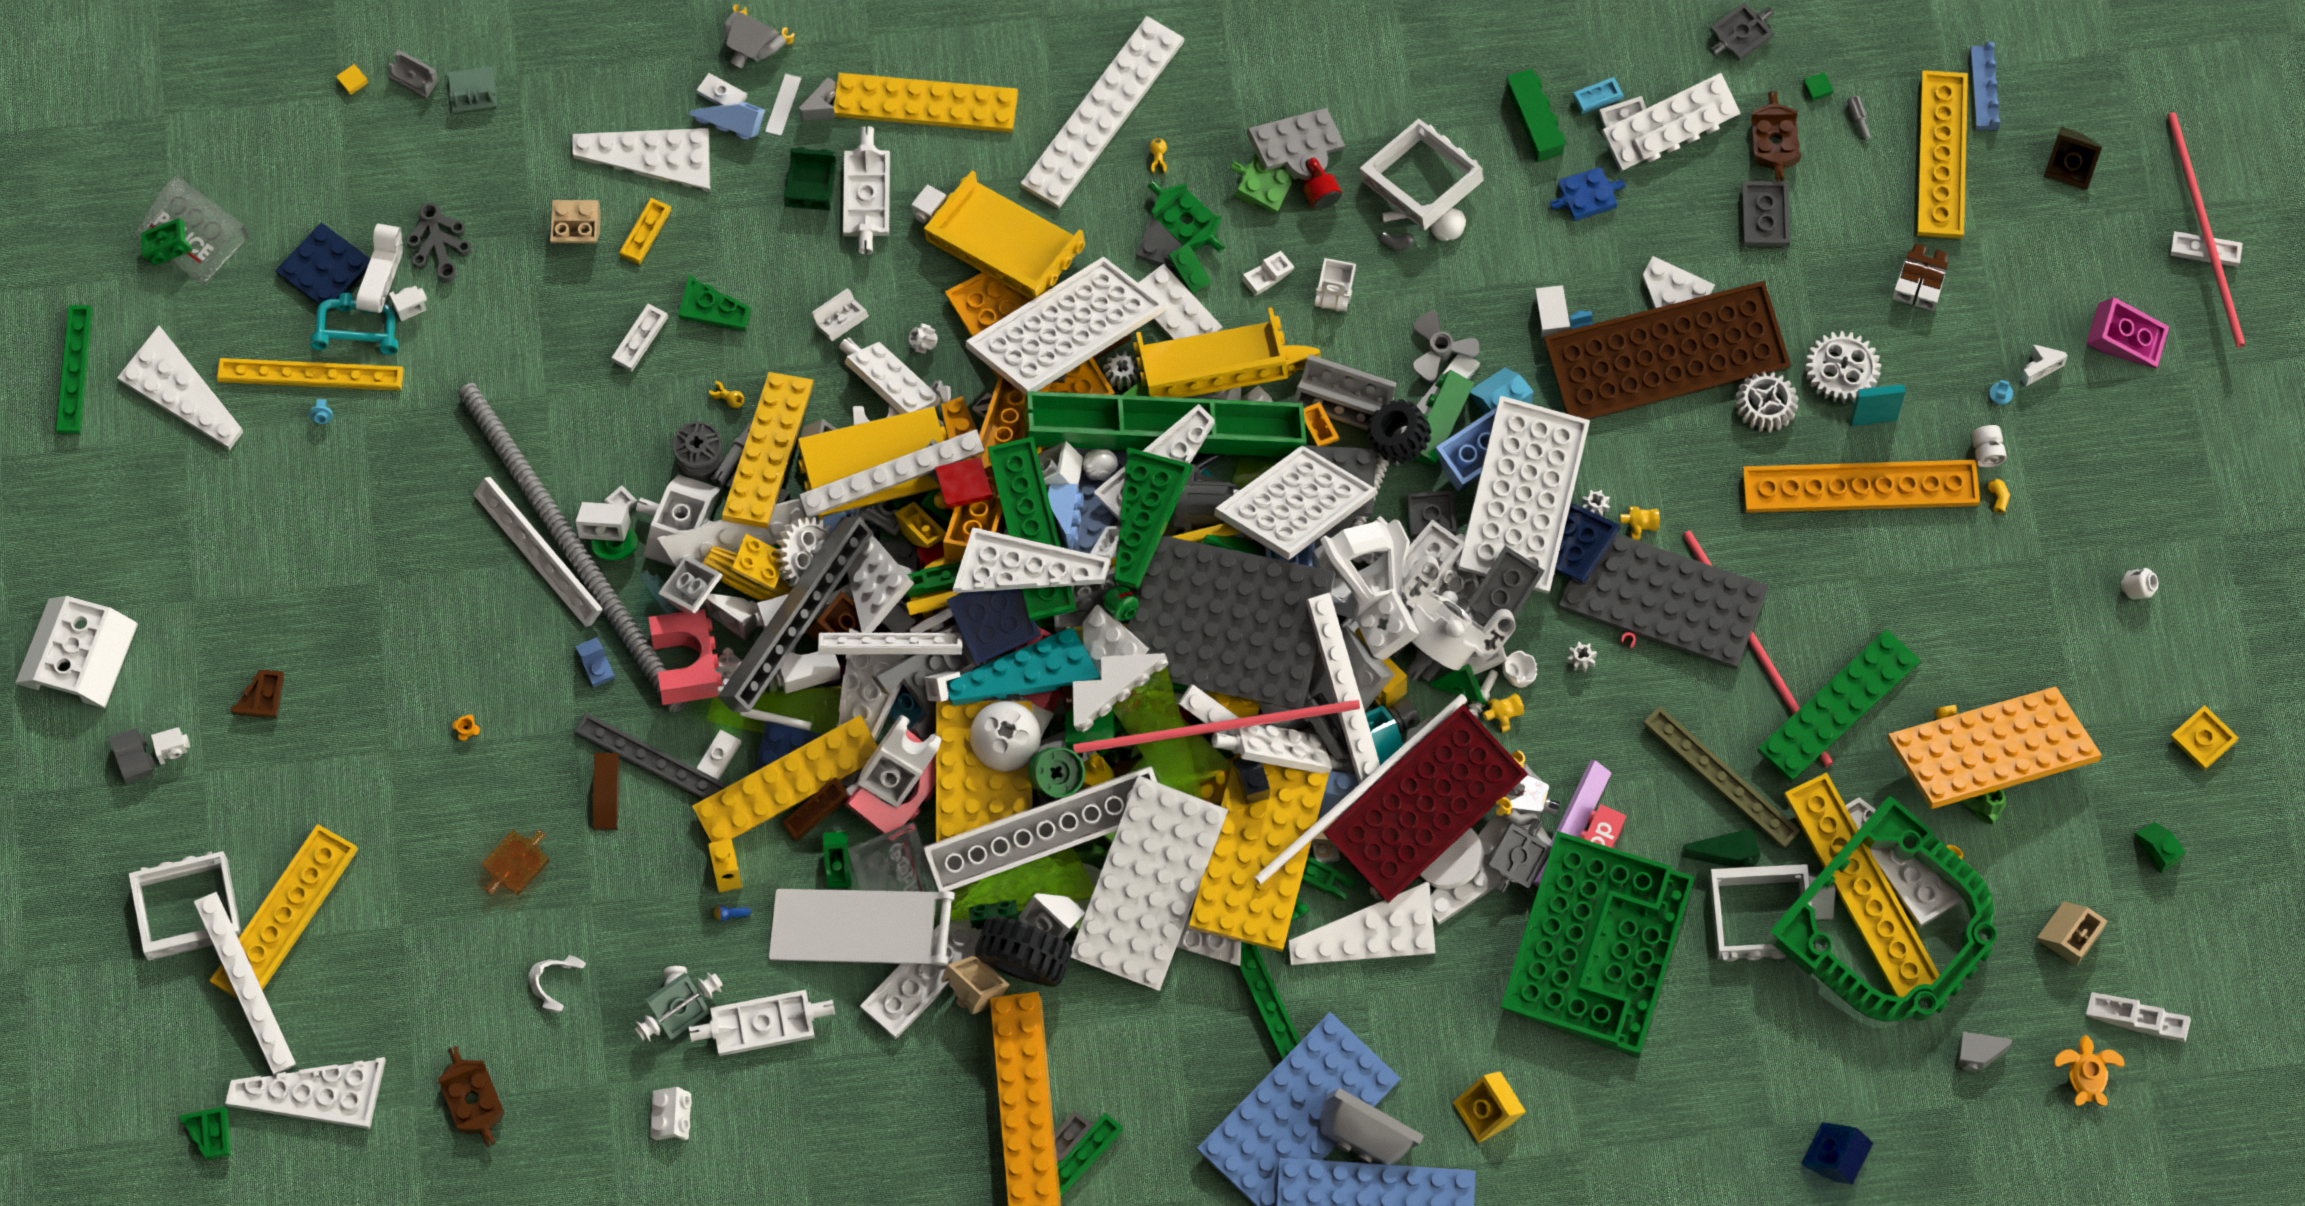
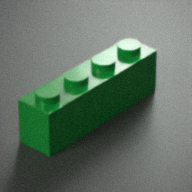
M1531 68L1507 76L1506 89L1536 160L1541 162L1563 155L1564 145L1567 142L1564 133L1558 130L1556 114L1550 111L1549 98L1541 90V79L1539 75L1535 76Z
M1449 370L1444 375L1440 374L1435 383L1437 389L1427 399L1425 406L1428 408L1425 414H1423L1430 424L1432 433L1429 435L1431 440L1426 443L1427 449L1421 451L1422 455L1419 457L1415 456L1413 457L1414 459L1429 467L1437 462L1439 457L1435 448L1448 439L1474 382L1452 370Z

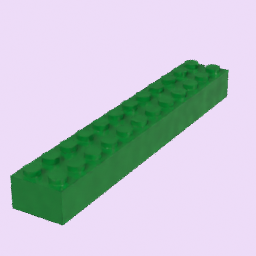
M1027 391L1023 404L1025 438L1034 437L1037 447H1054L1067 441L1073 448L1127 450V447L1143 451L1198 404L1214 418L1215 424L1197 453L1287 457L1303 445L1305 447L1307 443L1303 403Z

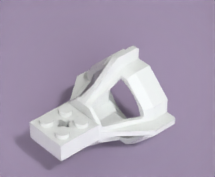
M1394 519L1386 526L1377 521L1343 529L1332 538L1324 536L1320 539L1322 545L1313 552V567L1338 571L1341 577L1334 579L1331 592L1336 614L1356 620L1373 657L1384 661L1420 635L1402 599L1401 585L1410 541L1400 521ZM1385 551L1378 560L1360 571H1357L1350 561L1366 553Z

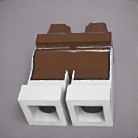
M1916 243L1912 250L1908 251L1892 299L1912 305L1918 284L1922 283L1915 306L1935 312L1948 262H1946L1947 252L1935 250L1933 258L1924 256L1926 247Z

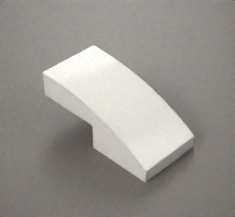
M1279 251L1264 259L1261 266L1243 274L1242 281L1256 296L1282 280L1295 267L1282 251Z

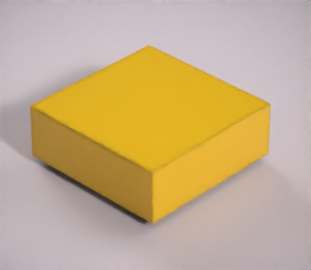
M355 64L336 76L338 82L349 95H352L368 84V79Z

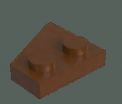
M259 670L253 678L252 684L248 685L244 690L242 698L236 706H232V715L277 719L285 677L284 672Z

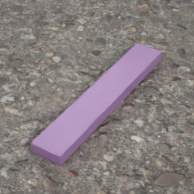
M1590 760L1556 832L1559 831L1580 837L1582 831L1585 830L1592 810L1595 809L1611 775V772L1596 760ZM1554 835V837H1553V839H1552V841H1551V843H1550V845H1549V846H1551V847H1552V845H1553L1555 835ZM1550 852L1548 853L1544 863L1542 864L1538 874L1536 875L1533 883L1538 887L1540 885Z

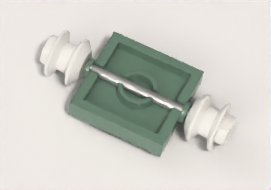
M684 972L645 999L655 1017L653 1019L645 1015V1022L642 1024L636 1021L638 1026L635 1028L636 1033L642 1041L647 1039L650 1042V1035L653 1033L658 1036L660 1035L659 1026L661 1025L667 1037L672 1040L711 1013L702 996L704 995L712 999V992L716 990L721 993L720 987L723 985L715 973L711 975L707 972L706 980L703 981L698 978V987L696 988L689 976Z

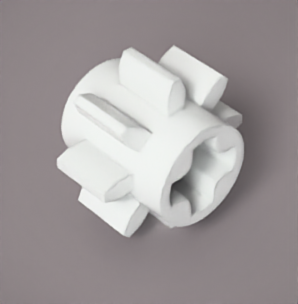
M922 323L920 328H913L909 334V343L912 344L911 348L923 354L926 353L927 349L932 350L937 344V334L934 333L935 329Z
M1589 490V497H1582V503L1585 504L1582 508L1603 516V512L1609 513L1610 506L1607 504L1610 497H1605L1602 494V490L1599 492Z
M1578 642L1575 649L1569 648V654L1572 656L1568 657L1567 662L1573 663L1574 671L1579 669L1586 673L1589 666H1595L1593 659L1596 658L1597 651H1591L1590 643L1581 645Z

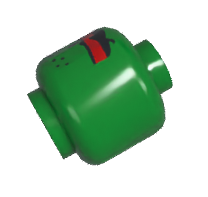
M1114 586L1106 591L1103 605L1114 619L1124 621L1135 616L1139 601L1127 587Z

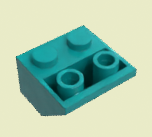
M1384 706L1365 713L1380 766L1403 746L1397 724Z

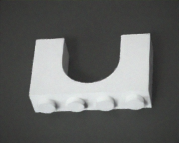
M789 594L757 603L758 612L754 613L758 627L762 626L763 630L766 628ZM819 612L813 620H816L818 618ZM790 652L776 673V680L779 686L783 685L787 694L839 679L840 666L835 654H818V652L800 655Z

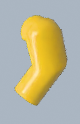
M1991 480L1988 484V489L1997 496L1993 510L2003 514L2010 498L2009 491L2002 480Z

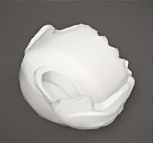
M1451 208L1431 225V232L1440 241H1448L1460 237L1466 225L1464 214L1457 209Z
M1094 449L1086 454L1083 461V470L1090 480L1106 481L1118 467L1117 457L1108 449Z
M1523 651L1511 653L1507 657L1508 661H1505L1502 665L1503 675L1513 686L1523 688L1536 679L1537 663L1533 656L1525 654Z

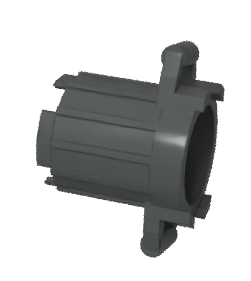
M1191 464L1193 470L1175 507L1176 522H1174V529L1185 530V533L1195 531L1197 528H1207L1226 523L1214 516L1215 508L1233 496V488H1238V485L1224 481H1198L1199 466Z

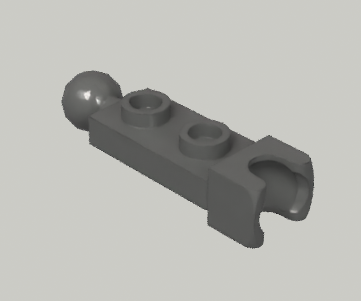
M1318 693L1306 701L1304 708L1328 705L1329 703L1322 693ZM1326 714L1304 718L1306 722L1311 721L1315 731L1321 736L1328 751L1334 756L1336 761L1341 758L1344 760V770L1349 774H1355L1344 732L1333 715Z

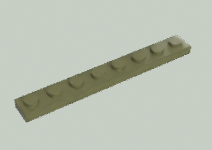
M1661 706L1644 720L1643 725L1783 850L1800 835V829Z

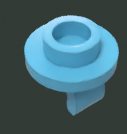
M2000 380L1999 383L1991 387L1989 394L1994 403L2004 405L2011 401L2013 390L2009 386L2010 382Z
M317 399L316 406L311 408L309 413L310 419L318 424L329 423L333 418L332 410L326 407V399Z

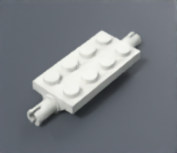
M865 126L860 128V145L854 151H844L843 234L844 237L859 236L858 252L865 255V246H867L868 255L873 253V236H889L890 150L880 151L874 146V128L868 126V134L866 135Z
M851 338L844 339L840 343L839 349L848 355L845 364L900 414L936 407L940 404L941 397L880 342L864 349L857 346ZM938 419L940 427L944 426V423Z
M1262 724L1234 729V736L1217 732L1212 736L1211 743L1213 748L1232 750V753L1241 754L1242 759L1317 773H1330L1331 770L1345 772L1343 768L1344 760L1341 758L1336 761L1333 755H1329L1323 739L1318 734Z
M806 990L710 1008L712 1021L709 1024L690 1026L689 1032L691 1042L708 1038L716 1040L719 1056L815 1038L812 1025L814 1018L835 1015L832 999L811 1004V1001L808 1002Z

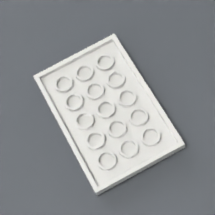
M1302 445L1216 507L1214 516L1287 560H1290L1375 496L1376 489Z

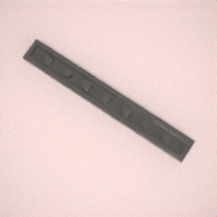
M588 713L584 714L574 730V735L609 753H618L621 759L701 800L729 786Z

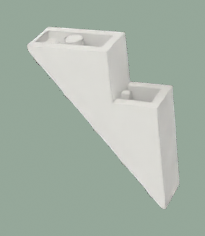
M1165 653L1101 657V680L1073 682V711L1076 731L1085 732L1088 730L1097 717L1107 715L1112 710V705L1117 701L1122 702L1128 698L1133 688L1137 685L1138 687L1144 685L1150 679L1149 676L1153 672H1159L1168 665Z

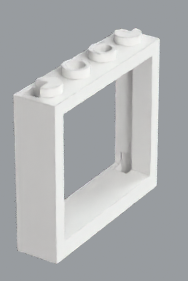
M1417 119L1360 167L1362 182L1424 231L1484 181L1483 168L1478 165L1477 160L1470 159L1460 147L1456 148L1446 136H1441L1432 125L1428 126L1420 119ZM1420 140L1466 174L1426 209L1381 175L1384 170Z
M210 851L205 856H189L179 862H163L158 867H143L141 871L129 873L143 952L148 961L213 946L206 929L152 942L141 887L149 884L221 868L231 924L239 939L242 931L228 860L224 851L217 853Z
M1807 864L1711 869L1709 882L1717 959L1730 962L1738 958H1747L1748 960H1759L1762 957L1769 956L1773 959L1785 958L1786 955L1773 944L1724 946L1719 886L1799 882L1801 896L1809 887Z

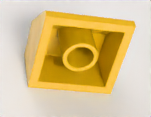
M1501 1072L1483 1075L1453 1101V1104L1478 1143L1507 1128L1526 1112Z

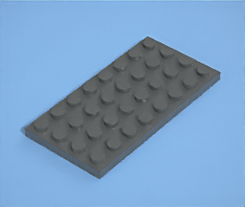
M1617 534L1584 585L1569 579L1559 604V609L1737 670L1769 585Z

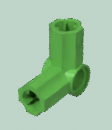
M2000 789L1959 802L1975 811L1976 816L1980 820L1992 825L2005 808L2006 797L2004 790Z

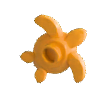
M2084 1035L2078 1044L2080 1054L2072 1049H2065L2054 1058V1066L2059 1067L2066 1063L2070 1064L2069 1078L2074 1090L2077 1092L2074 1098L2076 1106H2080L2086 1101L2091 1102L2094 1100L2096 1104L2106 1106L2108 1100L2102 1093L2108 1080V1071L2105 1064H2112L2121 1068L2124 1066V1059L2113 1050H2103L2094 1055L2093 1042L2087 1035Z

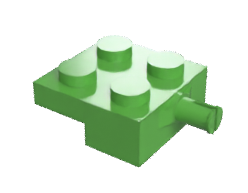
M1256 153L1250 158L1246 167L1233 161L1229 169L1241 175L1233 195L1252 206L1256 203L1276 214L1293 180L1286 168L1282 166L1264 171Z

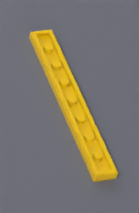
M219 358L217 381L222 383L401 391L404 369L401 366Z

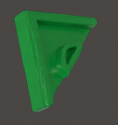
M1466 664L1460 670H1454L1430 682V685L1435 689L1456 696L1463 694L1468 700L1483 705L1486 704L1470 664Z

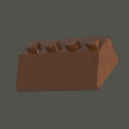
M841 591L805 633L817 643L819 641V633H849V629L862 633L855 602ZM878 625L872 633L888 632L881 625ZM835 654L837 660L846 667V654Z

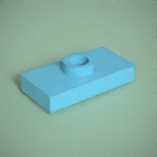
M1612 77L1573 92L1572 97L1581 114H1585L1622 100L1623 93L1615 78Z

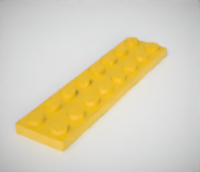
M1922 70L1917 236L1963 239L1968 73Z
M839 73L834 111L835 117L1013 133L1018 89Z
M768 372L722 513V521L768 529L813 390V379Z
M859 715L692 807L712 843L734 839L812 797L834 777L841 781L863 769L878 745L864 719Z
M319 824L315 826L239 937V942L262 991L358 851L356 845ZM221 963L210 979V983L238 999Z

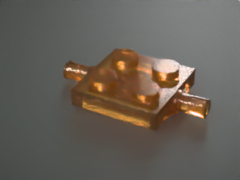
M513 829L481 865L494 878L484 888L487 893L493 895L502 885L518 896L550 862L549 857L542 853L537 846L547 836L542 830L538 829L533 837L529 839L521 836Z

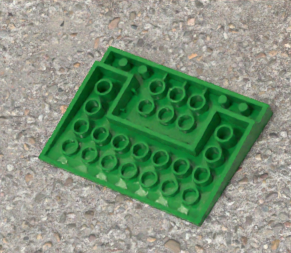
M1557 831L1500 1009L1639 1059L1695 876L1672 870L1673 866Z

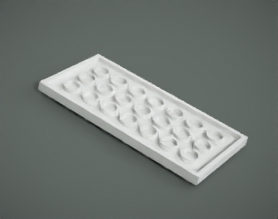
M1102 257L966 341V348L1026 395L1027 391H1039L1165 312L1166 304L1105 257Z
M1499 397L1464 539L1466 546L1463 548L1457 569L1485 577L1506 545L1545 570L1533 590L1546 594L1550 592L1590 420L1508 397Z
M1137 775L1073 943L1071 958L1160 991L1228 809Z

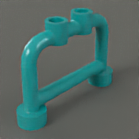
M341 293L338 299L325 300L318 306L315 333L310 336L311 348L325 350L328 348L329 339L380 342L381 353L394 355L398 352L399 342L394 339L395 312L386 303H384L381 311L386 315L385 334L325 329L326 311L328 309L338 308L343 312H348L352 309L358 310L356 308V300H352V295L349 293ZM361 310V311L364 312V313H373V312Z

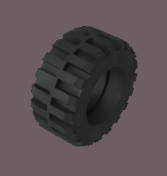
M991 916L985 921L975 948V955L984 964H988L990 967L1015 978L1041 986L1056 987L1063 979L1072 955V949L1066 941L1038 927L1011 918Z

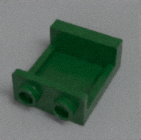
M805 147L791 148L787 189L784 191L785 207L830 211L837 165L836 153L828 149L809 150Z

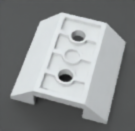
M69 596L51 598L47 602L15 683L16 685L39 690L40 685L79 695L83 703L105 709L138 624L110 607ZM79 620L87 621V625L83 629L75 628V624ZM63 662L71 664L67 671H59V665Z

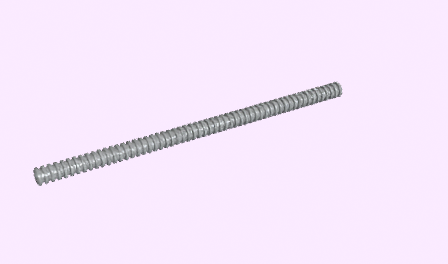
M468 383L459 390L458 396L462 398V402L469 409L470 414H472L480 429L484 431V435L487 436L488 441L491 442L492 447L495 448L502 462L506 464V468L513 475L518 486H521V490L528 497V501L532 503V507L535 508L544 525H547V529L551 531V535L554 536L563 553H566V557L573 565V568L577 570V574L581 576V580L585 581V586L588 587L593 598H596V602L602 607L603 613L607 615V619L611 621L615 631L619 632L618 635L622 638L623 643L626 644L627 649H630V653L634 655L638 665L642 666V671L645 672L654 689H657L658 695H661L657 672L667 671L664 668V664L660 662L659 657H656V652L653 651L648 640H645V636L641 634L642 632L637 628V624L633 623L634 620L630 617V613L626 611L621 600H618V596L611 589V585L607 583V579L603 577V573L599 572V567L596 566L591 555H588L584 545L580 544V539L577 538L572 527H569L570 525L566 518L562 516V512L558 510V506L555 505L546 488H543V484L536 477V473L532 471V467L529 466L521 451L517 449V445L514 444L505 427H502L503 425L499 418L495 416V412L492 411L487 400L480 394L481 392L477 389L476 384ZM687 701L666 704V706H669L668 710L670 712H677L686 705Z

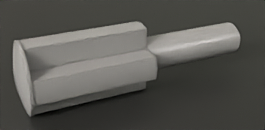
M1853 96L1847 100L1854 122H1858L1864 139L1869 140L1871 136L1865 123L1866 113L1860 97Z

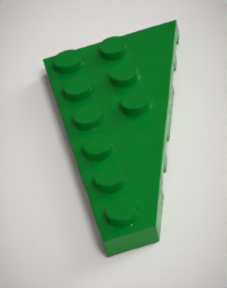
M1127 447L1125 487H1123L1120 516L1121 529L1118 537L1119 550L1115 568L1116 583L1136 589L1139 588L1193 470L1191 464Z

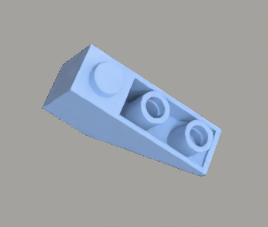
M741 102L699 108L690 111L689 115L694 116L695 120L700 123L708 124L710 122L716 124V128L719 130H732L737 132L736 136L749 139V137L758 135L765 109Z
M1050 484L1048 497L1056 529L1067 548L1073 550L1074 541H1078L1077 524L1081 523V512L1079 509L1084 505L1083 493H1079L1078 484Z

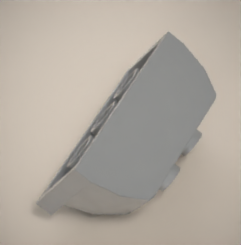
M1340 1088L1328 1093L1323 1102L1320 1115L1321 1133L1337 1142L1336 1146L1346 1152L1351 1150L1358 1154L1357 1158L1365 1163L1393 1165L1401 1160L1411 1148L1419 1145L1424 1137L1419 1132Z

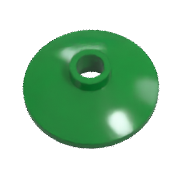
M628 529L625 541L593 539L591 543L592 551L603 560H621L630 556L637 549L638 537L633 530Z

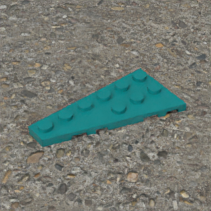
M1070 627L962 674L958 678L946 681L949 700L953 706L982 702L984 698L996 696L997 699L1006 698V695L1019 693V696L1054 691L1058 687L1072 685L1073 688L1074 681L1101 680V676L1073 627Z

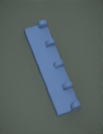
M1986 42L1985 46H1971L1970 48L1975 130H1998L2000 119L1998 114L1999 103L1997 100L1994 42Z

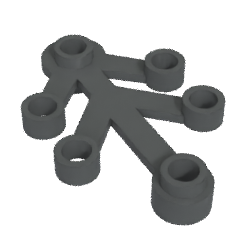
M433 203L424 204L419 210V224L414 232L407 237L408 246L411 249L419 248L421 246L420 237L428 226L431 233L420 251L413 256V264L418 269L424 268L427 265L426 258L435 246L440 263L437 269L439 278L444 282H451L456 278L457 271L455 265L448 261L443 243L457 249L461 256L469 255L471 253V246L468 241H461L440 231L438 224L450 228L454 236L460 237L466 231L464 223L441 215L440 208ZM430 213L434 214L432 217H427ZM456 227H462L460 231L454 230ZM413 239L418 240L416 243H410ZM462 246H467V247H468V248H467L466 250H464V251H463V250H460V248H461ZM417 259H424L421 263L416 262ZM446 272H451V275L444 276Z

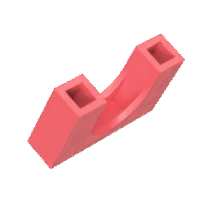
M699 609L695 614L679 612L648 617L653 650L686 646L695 649L700 654L698 660L688 667L657 672L662 705L718 697V687L722 686L720 672H715V668H719L717 654H712V650H716L714 636H709V632L713 631L711 617L706 618L705 609Z
M907 729L906 736L908 739L916 743L922 742ZM936 754L914 785L910 797L901 803L899 808L885 803L875 794L861 786L855 789L844 805L887 840L898 839L906 829L904 827L909 819L912 821L920 812L918 807L923 800L927 802L935 792L933 788L936 785Z

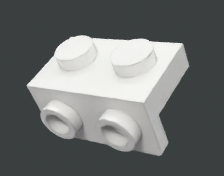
M845 289L811 313L818 330L830 341H834L869 317L866 309L854 300L849 289Z
M679 1087L653 1091L650 1138L654 1140L673 1137L682 1140L689 1139L691 1093Z

